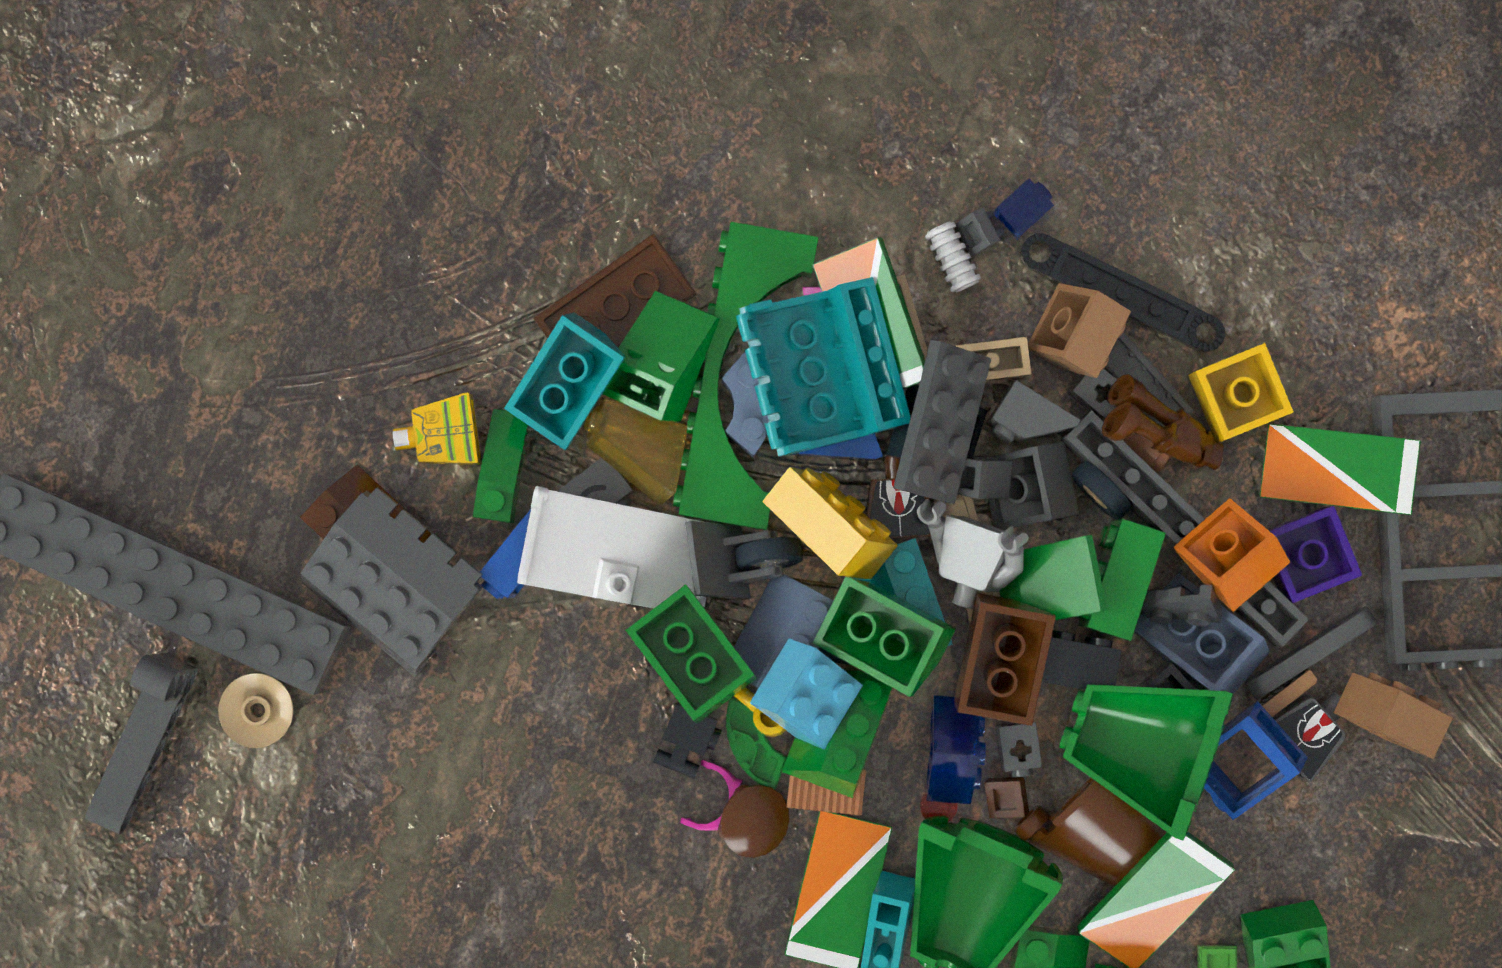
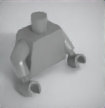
M926 499L918 507L917 515L923 523L928 525L939 565L940 576L957 582L952 603L973 609L976 594L979 591L999 592L1001 588L1006 587L1022 573L1024 568L1023 545L1029 539L1026 533L1022 532L1020 535L1013 533L1014 527L1012 525L1006 530H1002L965 516L947 515L945 519L942 515L946 511V504L938 501L931 508L929 499Z

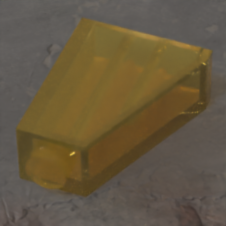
M606 398L595 410L592 409L584 426V429L589 431L586 446L655 503L662 505L676 493L688 426L673 421H660L630 406Z

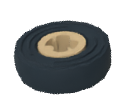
M1084 461L1072 472V478L1077 486L1108 516L1118 520L1130 510L1131 503L1125 494L1107 475L1093 464Z

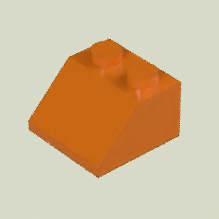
M1230 498L1173 547L1204 585H1212L1218 599L1233 612L1290 563L1277 537Z

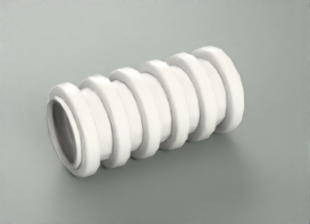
M949 221L928 231L925 238L927 241L931 240L932 242L930 246L931 251L936 250L937 255L935 259L936 261H941L942 266L940 269L942 272L946 271L948 275L945 277L946 282H951V292L958 293L978 283L981 276L980 274H975L974 269H976L974 263L970 264L969 262L971 255L970 253H965L966 245L965 243H960L959 238H961L959 232L955 233L954 231L956 227L955 222Z

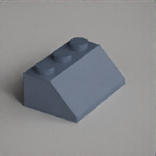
M785 574L781 577L770 579L734 646L757 677L750 684L757 688L760 687L789 638L819 649V646L813 644V641L833 603L832 599Z

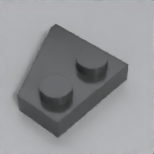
M1200 585V593L1198 595H1186L1183 588L1147 591L1142 606L1146 618H1150L1155 623L1169 624L1173 620H1187L1189 624L1195 626H1208L1210 622L1221 623L1222 606L1212 585Z

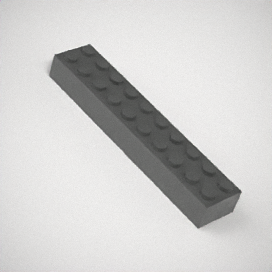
M3 473L1 477V555L309 694L316 695L322 692L351 625L22 477Z

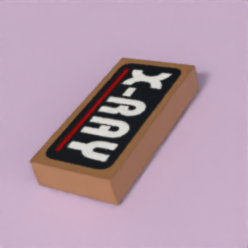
M1306 669L1275 688L1258 702L1273 717L1314 686L1318 679L1310 669Z

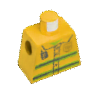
M462 393L411 410L413 426L393 429L395 450L416 448L418 462L457 465L482 464L474 399L470 393Z

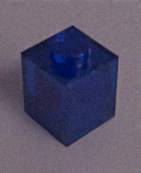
M1029 178L995 209V217L1018 240L1053 208L1054 204L1050 201L1053 197L1042 183L1037 181L1034 184Z

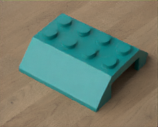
M873 277L839 284L828 291L773 303L771 300H766L739 308L740 315H737L736 319L742 341L749 344V348L745 349L752 379H758L759 385L755 386L762 416H768L769 422L765 423V428L771 450L777 449L778 456L796 454L837 444L910 423L911 417Z

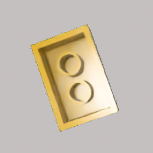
M789 467L762 502L838 576L871 580L898 546L889 537L891 531L876 519L871 520L863 513L866 509L865 506L853 496H845L838 489L840 486L839 481L825 471L817 473L808 467L805 470Z

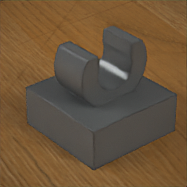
M980 208L956 223L955 230L960 233V239L962 243H965V249L967 253H970L971 257L980 254L1000 241L999 237L1004 234L1003 228L996 231L990 221L995 216L994 211L986 212L984 208Z

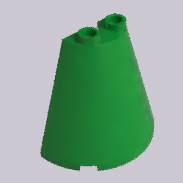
M1087 684L1085 692L1079 690L1073 703L1072 712L1078 714L1074 728L1066 726L1059 748L1065 749L1064 759L1174 838L1184 841L1192 822L1193 812H1196L1222 736L1225 726L1224 720L1229 712L1233 693L1215 690Z
M947 816L926 818L921 822L918 833L910 956L917 959L925 968H940V966L945 968H996L1060 891L1063 883L1062 872L1055 863H1050V866L1042 861L1045 854L1038 848L992 825L962 817L958 823H949Z

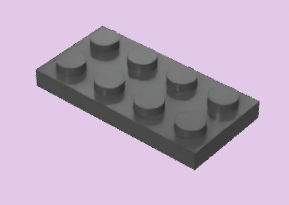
M930 340L893 486L894 489L955 504L992 358L941 341Z

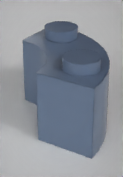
M744 352L721 380V383L730 393L734 406L733 418L725 434L753 458L767 435L765 423H768L769 419L768 416H762L755 386L759 385L758 379H752L746 352Z

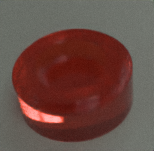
M932 787L925 791L920 799V811L925 819L932 816H947L949 818L948 822H950L957 813V800L944 787Z

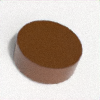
M1037 805L1029 811L1026 817L1021 818L1014 827V832L1025 841L1047 821L1050 814L1041 805Z

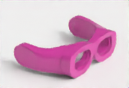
M702 759V766L706 769H713L724 777L728 785L730 800L735 789L742 785L743 780L736 778L723 766ZM722 815L709 823H698L691 818L682 817L680 823L697 830L716 831L718 830Z

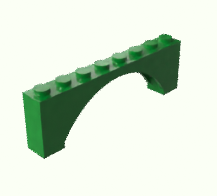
M737 222L730 223L729 231L722 230L718 252L725 253L723 267H715L712 288L719 289L716 304L709 303L707 313L720 319L704 362H706L704 374L697 377L692 397L699 398L697 413L690 412L686 433L692 434L690 449L683 448L679 470L686 471L684 486L676 485L673 501L674 507H680V516L767 531L770 509L762 501L769 492H764L748 475L728 442L719 412V376L724 355L731 339L739 328L736 316L740 315L739 308L762 302L784 285L802 276L811 278L813 272L812 264H814L819 237Z

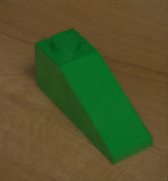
M493 409L478 479L473 517L514 524L529 425L506 410Z

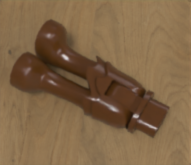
M1125 374L1116 380L1108 395V402L1116 408L1104 420L1102 426L1103 436L1113 441H1121L1135 433L1154 443L1151 448L1158 450L1160 454L1169 455L1185 463H1192L1200 468L1207 466L1216 470L1220 467L1224 445L1214 439V434L1209 430L1206 431L1203 424L1195 420L1183 409L1174 411L1150 393L1142 382L1133 376ZM1144 413H1146V414L1150 415L1151 417L1155 418L1156 420L1160 421L1163 425H1165V427L1160 426L1158 423H1156L1155 421H1153L1151 418H1149L1148 416H1146Z

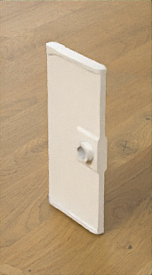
M536 486L533 492L517 583L654 609L685 584L695 595L685 522L704 521L571 495ZM696 596L703 607H705L706 597Z

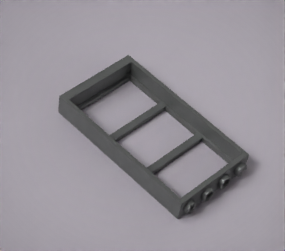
M1502 389L1379 395L1371 398L1373 435L1394 437L1393 416L1502 411ZM1502 481L1416 485L1414 497L1502 493ZM1378 511L1386 663L1398 664L1399 671L1421 670V663L1435 662L1436 669L1459 668L1458 661H1472L1473 667L1496 666V659H1502V647L1406 652L1402 581L1501 577L1502 564L1401 569L1398 514Z

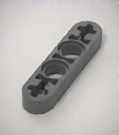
M1364 606L1255 673L1245 681V684L1255 699L1259 698L1376 625L1377 621L1369 608Z

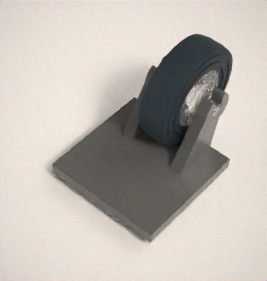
M698 521L685 522L695 596L747 600L751 598L750 583L783 576V568L796 565L803 560L801 541L797 538L778 537L777 531L770 533V530L742 535L741 526Z

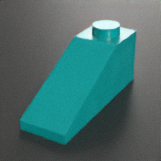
M885 871L881 872L872 895L861 968L901 967L913 913L914 878Z

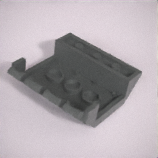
M377 487L372 493L369 491L361 493L334 523L300 573L302 584L416 677L435 653V646L458 615L473 602L483 588L478 583L483 574L463 557L452 568L448 563L457 552L434 533L422 543L419 539L426 532L427 527L405 509L393 519L390 514L396 509L398 503Z

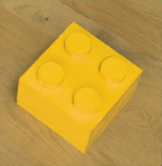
M1265 343L1188 375L1211 432L1214 434V439L1217 442L1225 441L1294 412Z

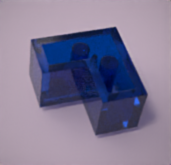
M934 695L930 717V752L926 772V801L971 804L974 789L980 790L982 768L978 767V765L985 764L986 743L979 742V736L984 737L985 717L957 712L954 702L955 697Z

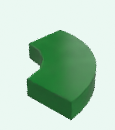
M732 697L729 699L726 714L727 737L732 752L742 769L754 781L762 786H768L776 790L787 756L776 750L766 735L756 728L753 721L754 712L738 699Z

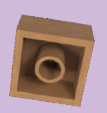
M1059 283L1028 342V350L1058 369L1097 378L1106 367L1109 354L1117 338L1124 332L1126 321L1131 311L1098 290Z
M1370 672L1367 678L1352 673L1334 714L1388 742L1434 759L1453 719L1439 711L1441 704L1423 695L1416 699L1417 695L1414 694V689L1397 681H1394L1392 686H1389L1391 681Z

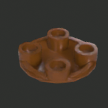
M740 785L735 789L733 796L723 809L720 824L718 825V834L725 841L728 848L740 856L755 858L767 855L779 846L787 833L790 822L789 809L782 795L771 787Z

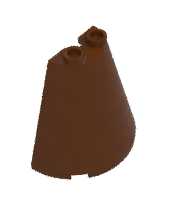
M1090 777L1055 814L1049 811L1050 816L1047 821L1027 840L1115 887L1167 832Z

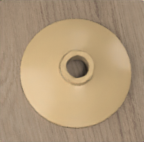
M253 673L241 676L228 685L221 696L218 714L221 726L230 739L245 747L262 748L274 744L286 734L292 723L294 707L289 691L279 680L266 674ZM256 703H261L265 708V713L262 717H257L253 713V706Z

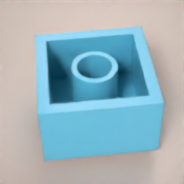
M789 638L750 703L797 739L825 750L863 685L817 648Z

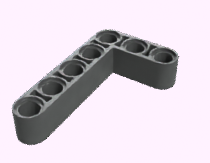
M165 653L147 654L140 659L132 674L130 686L142 692L87 809L86 820L119 835L124 832L198 673L196 667Z

